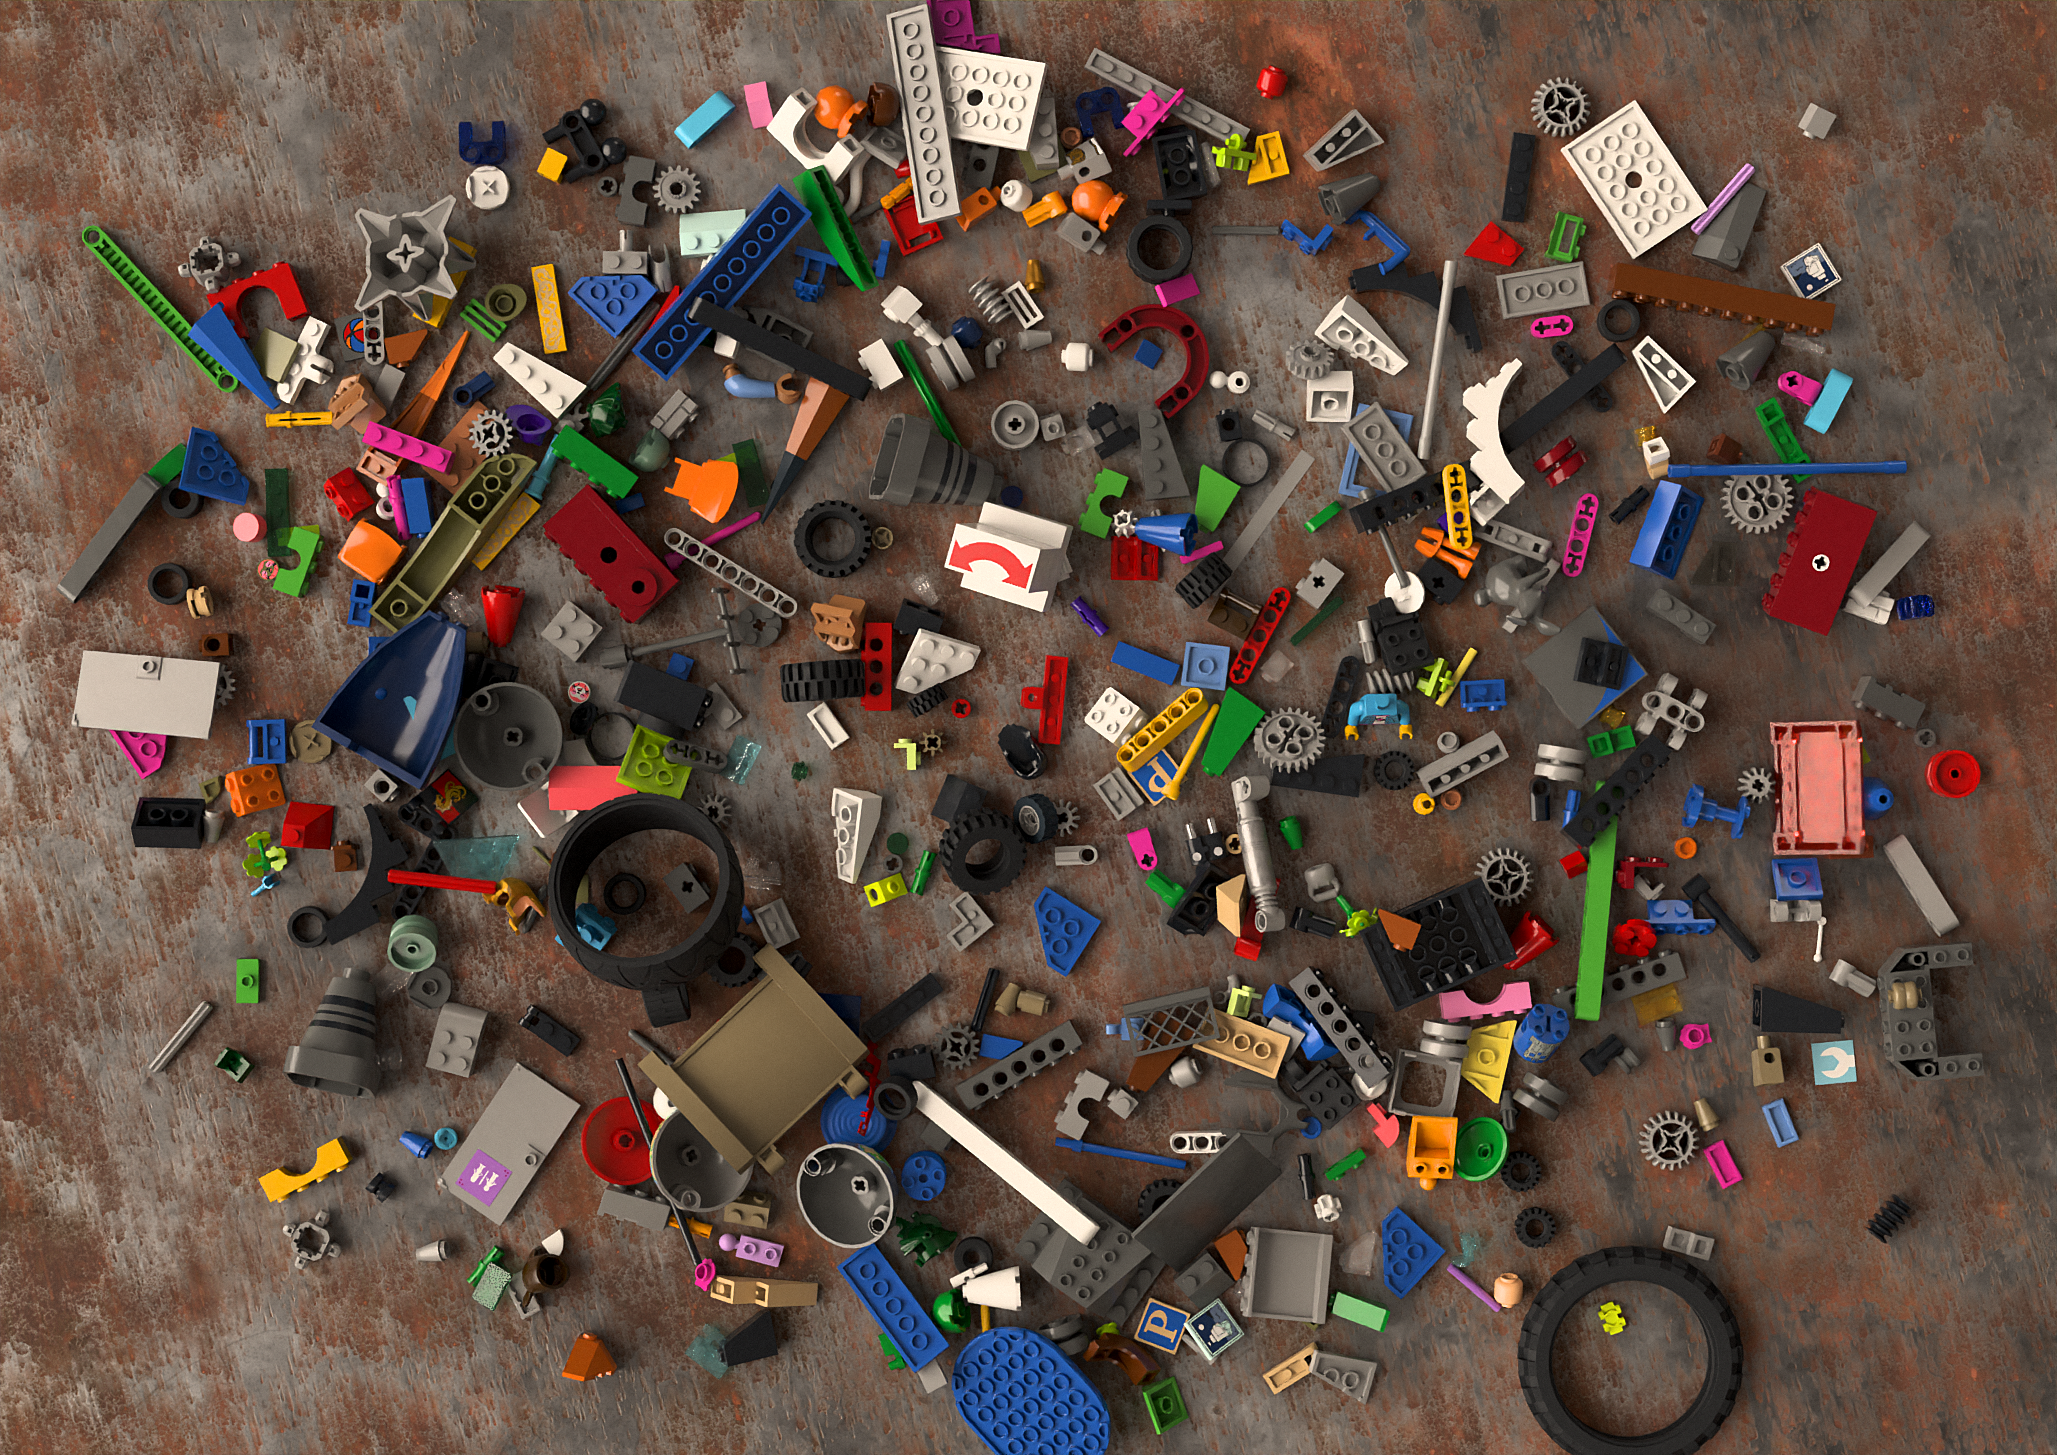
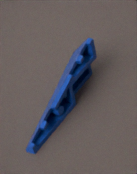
M221 301L218 302L193 325L188 336L272 410L276 409L282 402L273 396L269 389L272 385L269 380L264 381L259 372L261 367L244 338L240 339L233 328L235 325L232 319L228 320L223 312L224 304Z

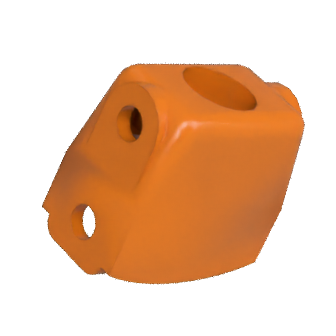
M363 517L351 532L338 558L371 582L382 586L392 571L399 565L408 552L409 547L406 545L400 547L392 537L381 529L369 524V520Z

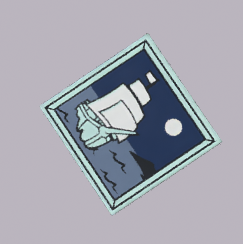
M1219 1298L1184 1323L1186 1329L1209 1360L1213 1359L1244 1335Z

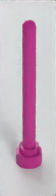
M754 512L700 542L709 547L760 520L761 514ZM697 545L691 546L688 550L690 556L700 552V548ZM670 552L664 555L671 571L679 568L682 561L687 559L677 552L673 554Z

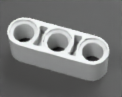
M1220 1130L1177 1131L1171 1135L1170 1145L1176 1153H1217L1222 1148L1218 1144V1140L1221 1136L1226 1135H1222ZM1201 1136L1208 1139L1207 1145L1204 1147L1197 1146V1138ZM1177 1137L1186 1139V1144L1181 1148L1174 1145V1140Z

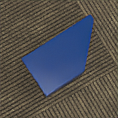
M983 1033L979 1056L1001 1060L1021 1047L1023 1041Z

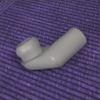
M995 338L985 347L986 369L997 368L996 356L1007 345L1004 339Z

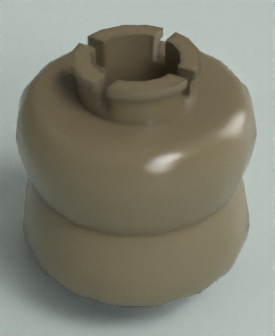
M1913 981L1893 983L1892 990H1888L1889 1004L1893 1003L1894 1008L1897 1010L1917 1008L1918 1001H1922L1920 987L1917 988Z

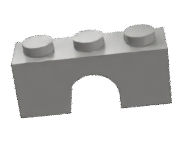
M1087 1068L1084 1072L1080 1071L1074 1081L1077 1084L1074 1092L1069 1091L1064 1101L1067 1103L1064 1111L1059 1110L1054 1120L1057 1123V1130L1077 1140L1081 1139L1089 1123V1119L1078 1111L1079 1102L1088 1097L1100 1102L1110 1083L1105 1077Z

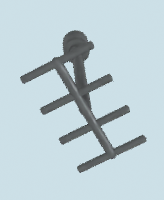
M713 587L711 589L712 593H717L722 614L718 615L717 619L723 620L724 628L634 649L628 647L627 644L605 648V651L600 652L603 668L611 670L628 665L629 660H634V657L727 636L728 642H724L723 645L730 649L734 669H730V674L740 675L746 673V669L740 668L736 647H739L740 643L734 642L730 620H733L734 616L728 615L724 594L728 592V589Z

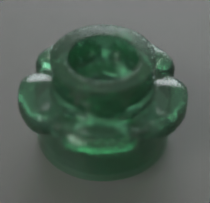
M804 761L794 762L791 779H796L797 782H800L801 779L806 778L808 766H804Z

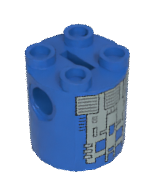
M1536 1004L1514 1033L1513 1042L1518 1054L1532 1063L1548 1061L1568 1036L1570 1026L1566 1011L1550 1004Z

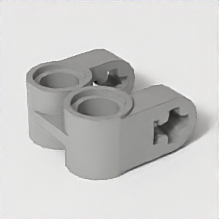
M1770 899V918L1772 922L1821 920L1822 908L1818 900L1778 901L1777 899Z

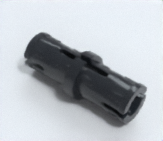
M1640 485L1628 498L1625 497L1621 500L1622 503L1608 515L1613 523L1619 525L1630 513H1634L1637 510L1636 508L1639 504L1650 496L1649 492Z
M1303 1153L1297 1155L1299 1163L1298 1180L1301 1182L1302 1199L1316 1198L1314 1186L1316 1176L1313 1173L1311 1154Z

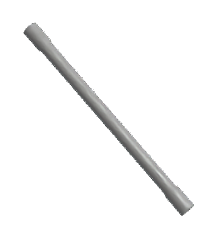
M1445 260L1440 308L1422 432L1417 452V458L1430 460L1432 433L1453 288L1458 269V262Z

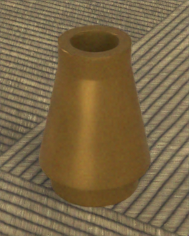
M1037 259L1028 260L1024 287L1027 288L1028 293H1041L1044 291L1046 282L1040 267V261Z

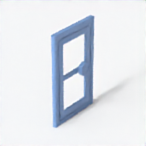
M1358 403L1356 416L1370 405ZM1383 409L1391 422L1399 425L1398 432L1408 444L1414 416ZM1351 442L1349 443L1338 493L1359 498L1357 493L1368 488L1353 484L1358 459L1362 457ZM1375 489L1377 496L1375 497H1379L1381 495L1386 494L1385 490L1380 491Z

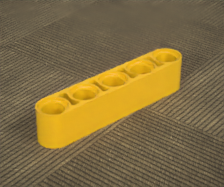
M1198 688L1188 689L1118 750L1117 759L1125 770L1129 772L1137 771L1205 713L1209 704L1201 690Z

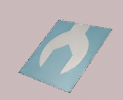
M1853 1040L1811 1044L1815 1085L1857 1081Z

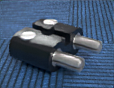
M1213 817L1207 819L1210 834L1196 837L1193 823L1186 824L1189 839L1185 840L1192 866L1204 861H1214L1229 856L1223 832L1217 831Z

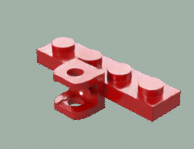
M1046 655L1043 688L1025 687L1022 689L1021 706L1040 710L1038 743L1060 745L1069 657ZM1029 694L1034 695V700L1032 702L1028 700Z

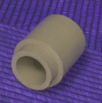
M467 632L466 654L486 653V649L490 648V641L485 632Z
M1021 990L1016 1007L1021 1008V1011L1042 1016L1043 1012L1047 1013L1050 1000L1046 999V994L1031 990Z

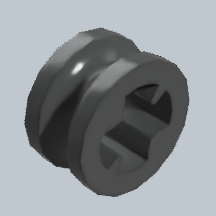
M606 176L599 180L597 187L604 197L610 198L617 194L618 184L615 179ZM607 181L609 182V184H614V186L611 187V192H607V190H602V188L605 187L604 183Z
M1928 728L1917 730L1913 737L1915 744L1921 748H1929L1936 741L1935 733ZM1927 732L1926 736H1930V740L1922 744L1923 740H1920V735H1924Z
M897 854L888 855L883 861L884 869L890 874L898 873L903 867L902 858ZM892 858L898 859L896 862H899V867H895L894 870L888 868L890 865L887 866V861H891Z
M1253 1012L1248 1016L1247 1021L1253 1023L1251 1021L1253 1017L1256 1019V1016H1260V1021L1263 1023L1261 1027L1266 1028L1267 1019L1262 1013Z

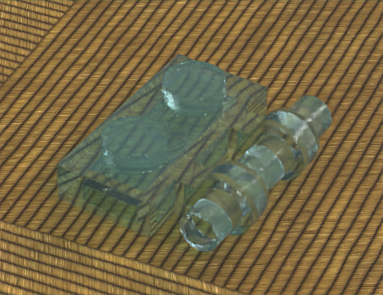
M706 1324L702 1331L708 1337L704 1339L698 1334L684 1354L717 1379H720L729 1367L719 1362L717 1348L711 1343L713 1340L719 1343L725 1337L719 1333L720 1330L718 1328H713Z

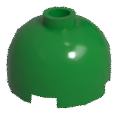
M951 1289L941 1293L935 1299L933 1309L931 1310L932 1321L936 1323L940 1330L949 1334L966 1332V1327L971 1325L970 1307H965L962 1299L963 1292L960 1289Z

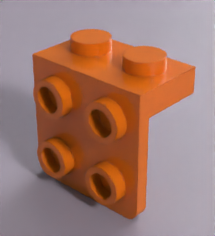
M275 763L238 770L226 775L225 786L231 794V808L237 817L285 804V797Z

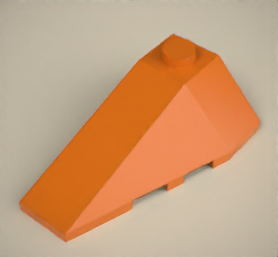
M584 1333V1335L580 1334L577 1338L562 1376L584 1382L595 1379V1376L605 1377V1373L614 1375L617 1365L603 1341L597 1339V1335Z

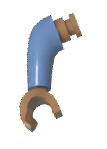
M736 363L729 364L722 369L723 373L727 374L724 386L733 396L740 398H775V395H777L779 400L785 404H793L802 396V392L798 390L783 389L785 385L792 383L790 373L780 377L777 384H774V382L748 378L746 374H741L740 370H737L738 365Z

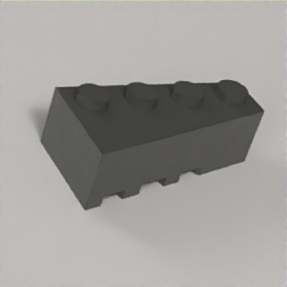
M1161 410L1139 411L1138 425L1145 501L1190 497Z

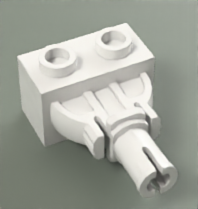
M898 285L881 303L885 308L883 313L890 320L896 323L900 321L904 324L908 322L916 329L913 333L915 336H922L932 346H939L944 339L931 327V321L928 319L923 320L916 312L923 304L906 288Z

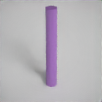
M1453 1263L1448 1265L1446 1270L1495 1312L1501 1309L1502 1305Z

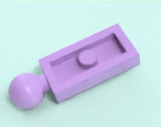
M729 1233L722 1235L719 1240V1245L724 1251L737 1249L736 1257L775 1267L779 1266L784 1248L783 1244L741 1234L740 1241L736 1240L735 1236Z

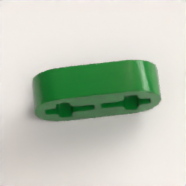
M1335 500L1303 526L1309 533H1312L1343 508Z

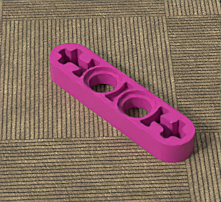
M1590 493L1582 495L1577 501L1561 564L1562 573L1567 577L1578 576L1583 568L1599 504L1597 497ZM1591 498L1590 502L1594 503L1587 511V514H1592L1591 517L1579 515V511L1584 512L1586 507L1585 504H1582V501ZM1581 518L1588 521V528L1585 531H1580L1577 528V521ZM1574 540L1582 542L1583 549L1580 552L1572 550L1571 544ZM1569 554L1581 556L1580 560L1575 559L1574 566L1577 567V570L1572 571V573H1569V569L1566 568L1567 564H1571L1573 558L1568 557Z

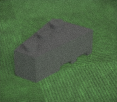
M1873 676L1860 678L1850 701L1855 703L1854 707L1865 712L1869 709L1875 712L1874 716L1883 721H1887V719L1894 721V726L1906 731L1907 728L1915 729L1926 706L1925 704L1905 693L1894 690L1890 685L1886 684L1885 686L1877 682V678Z

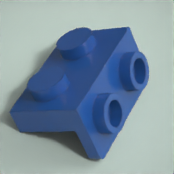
M1504 679L1459 681L1461 708H1466L1467 712L1480 711V707L1488 706L1489 711L1502 710V706L1507 705V701H1505Z

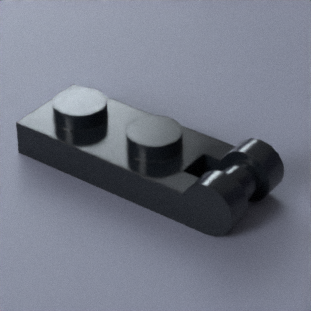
M530 1004L526 1009L528 1012L524 1017L521 1016L518 1023L563 1055L569 1057L581 1038L539 1008ZM535 1016L540 1019L537 1025L531 1022Z

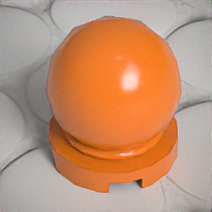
M838 85L827 86L821 89L814 98L818 102L813 108L816 119L826 128L838 129L837 136L841 139L849 133L851 135L854 134L856 130L853 129V126L858 119L861 122L863 121L869 109L868 104L864 100H859L855 103L853 95L847 89Z
M1092 179L1079 184L1074 189L1072 206L1080 218L1089 223L1098 222V230L1106 234L1107 230L1111 229L1120 215L1117 210L1121 204L1125 205L1128 195L1121 191L1114 195L1112 188L1106 182Z

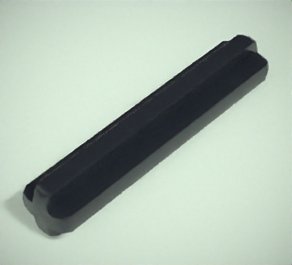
M989 968L971 1024V1029L974 1031H982L1000 974L998 969Z

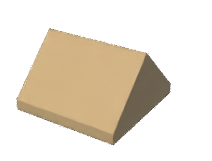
M1241 874L1216 886L1218 921L1238 937L1241 936L1247 912L1246 874Z

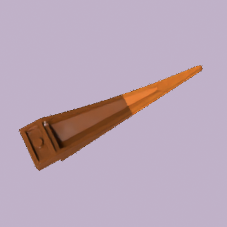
M468 330L464 332L434 375L388 428L420 440L471 332ZM370 446L356 469L388 487L386 478L391 475H396L397 478V475H400L402 470H406L410 460Z

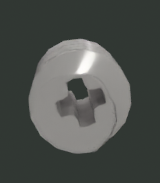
M988 275L975 283L968 292L970 295L976 294L973 298L974 302L981 301L978 305L979 309L986 308L983 315H991L988 320L989 324H998L1015 311H1006L1009 302L1001 303L1004 295L996 296L1000 289L991 288L995 282H987L986 280L990 276Z
M1384 668L1381 670V676L1375 670L1372 677L1366 672L1368 687L1372 694H1378L1380 691L1382 694H1387V690L1395 694L1396 688L1403 693L1404 686H1407L1409 691H1412L1414 684L1412 671L1392 676L1391 672L1388 673Z

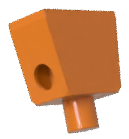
M998 186L990 191L983 187L961 201L963 215L954 218L965 232L994 212L1002 192Z

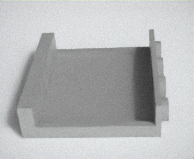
M1251 1227V1231L1247 1233L1249 1252L1246 1253L1244 1260L1247 1273L1242 1281L1245 1294L1240 1303V1310L1243 1311V1316L1325 1324L1333 1235Z

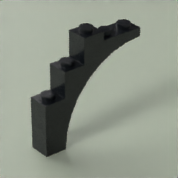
M371 803L363 807L369 822L372 838L371 861L368 873L360 891L352 902L340 914L322 925L332 946L380 923L379 917L382 914L377 904L372 906L371 902L395 891L393 886L396 883L388 882V874L385 871L409 860L407 855L411 853L405 841L401 843L397 839L390 842L389 839L393 836L388 826H382L379 819L383 818L378 806L373 808Z

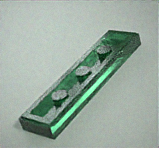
M288 468L265 469L268 557L291 556V548L288 547L291 538Z

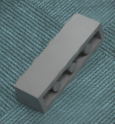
M1493 730L1462 746L1455 752L1449 753L1417 770L1416 773L1430 798H1433L1503 761L1509 755L1501 739Z

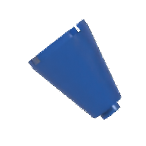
M1193 513L1142 517L1135 524V534H1137L1140 540L1181 556L1189 557L1194 551L1197 541L1193 540L1194 533H1198V519Z
M1869 776L1857 780L1852 785L1848 794V802L1852 812L1858 817L1865 820H1877L1888 813L1894 802V797L1885 781Z

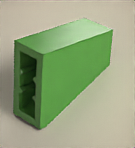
M1204 464L1200 468L1195 515L1198 519V530L1207 534L1208 531L1214 532L1241 487Z

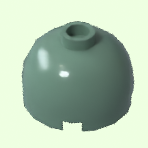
M654 427L653 430L650 429L636 445L638 448L636 455L632 452L628 460L632 466L644 472H652L659 467L664 468L670 461V457H668L670 443L667 437Z

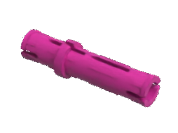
M391 475L386 480L390 493L388 498L389 502L392 503L398 538L402 540L403 537V540H408L413 535L410 534L401 477L397 475L396 478V475Z

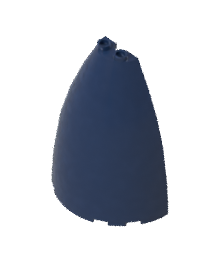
M430 610L407 624L380 644L356 667L329 700L313 723L312 728L424 792L442 757L456 721L463 692L468 627L459 621H456L455 624L449 622L450 617L441 611H438L436 614ZM379 688L387 690V696L382 700L377 699L375 696ZM407 696H411L416 700L414 720L403 700Z

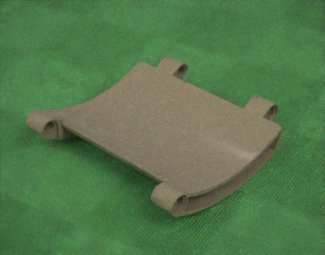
M767 943L752 957L768 974L670 1066L654 1049L637 1065L740 1175L758 1161L773 1177L789 1162L774 1146L785 1133L836 1085L839 1084L853 1100L870 1085L855 1069L870 1054V1051L770 943Z

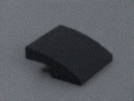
M1582 637L1573 681L1620 690L1629 647Z

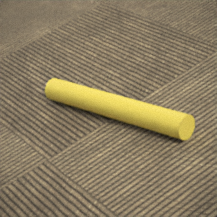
M1470 647L1450 679L1455 682V686L1448 685L1446 692H1442L1436 701L1438 706L1444 707L1478 653Z

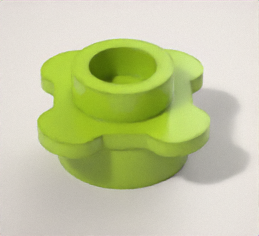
M1115 1322L1104 1324L1096 1330L1097 1335H1100V1337L1106 1332L1120 1334L1119 1330L1116 1329L1117 1324Z

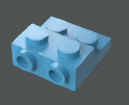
M583 902L575 910L578 931L583 940L598 950H602L618 929L611 918H603L597 913L598 909L593 904H585ZM557 935L555 940L562 946H564L562 944V940H560L559 936Z

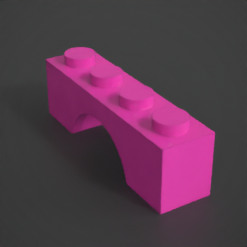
M369 421L362 442L369 446L406 458L446 475L450 474L457 456L451 451Z

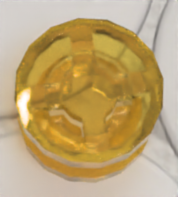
M1656 425L1634 430L1635 435L1638 436L1637 447H1643L1642 443L1657 438L1655 434L1657 431Z
M1610 704L1603 710L1599 721L1601 723L1606 722L1611 729L1615 730L1622 721L1626 711L1618 710L1614 704Z

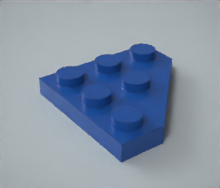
M645 275L581 277L568 291V294L611 336L618 338L659 289Z
M192 427L190 429L179 489L244 506L249 488L248 480L238 471L236 463L229 453L224 451L214 432Z
M1045 886L1034 903L1047 965L1066 977L1101 921Z
M1395 1206L1381 1221L1383 1272L1385 1286L1402 1299L1445 1253V1250L1399 1207Z

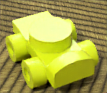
M1613 1301L1600 1305L1601 1311L1598 1312L1600 1320L1605 1319L1606 1323L1602 1324L1605 1333L1609 1331L1610 1335L1623 1331L1622 1326H1625L1626 1322L1624 1317L1619 1318L1617 1315L1622 1313L1619 1304L1614 1306Z

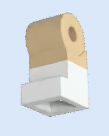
M1662 437L1642 443L1650 477L1654 480L1667 475L1670 451ZM1652 446H1659L1655 452L1651 453L1650 448Z

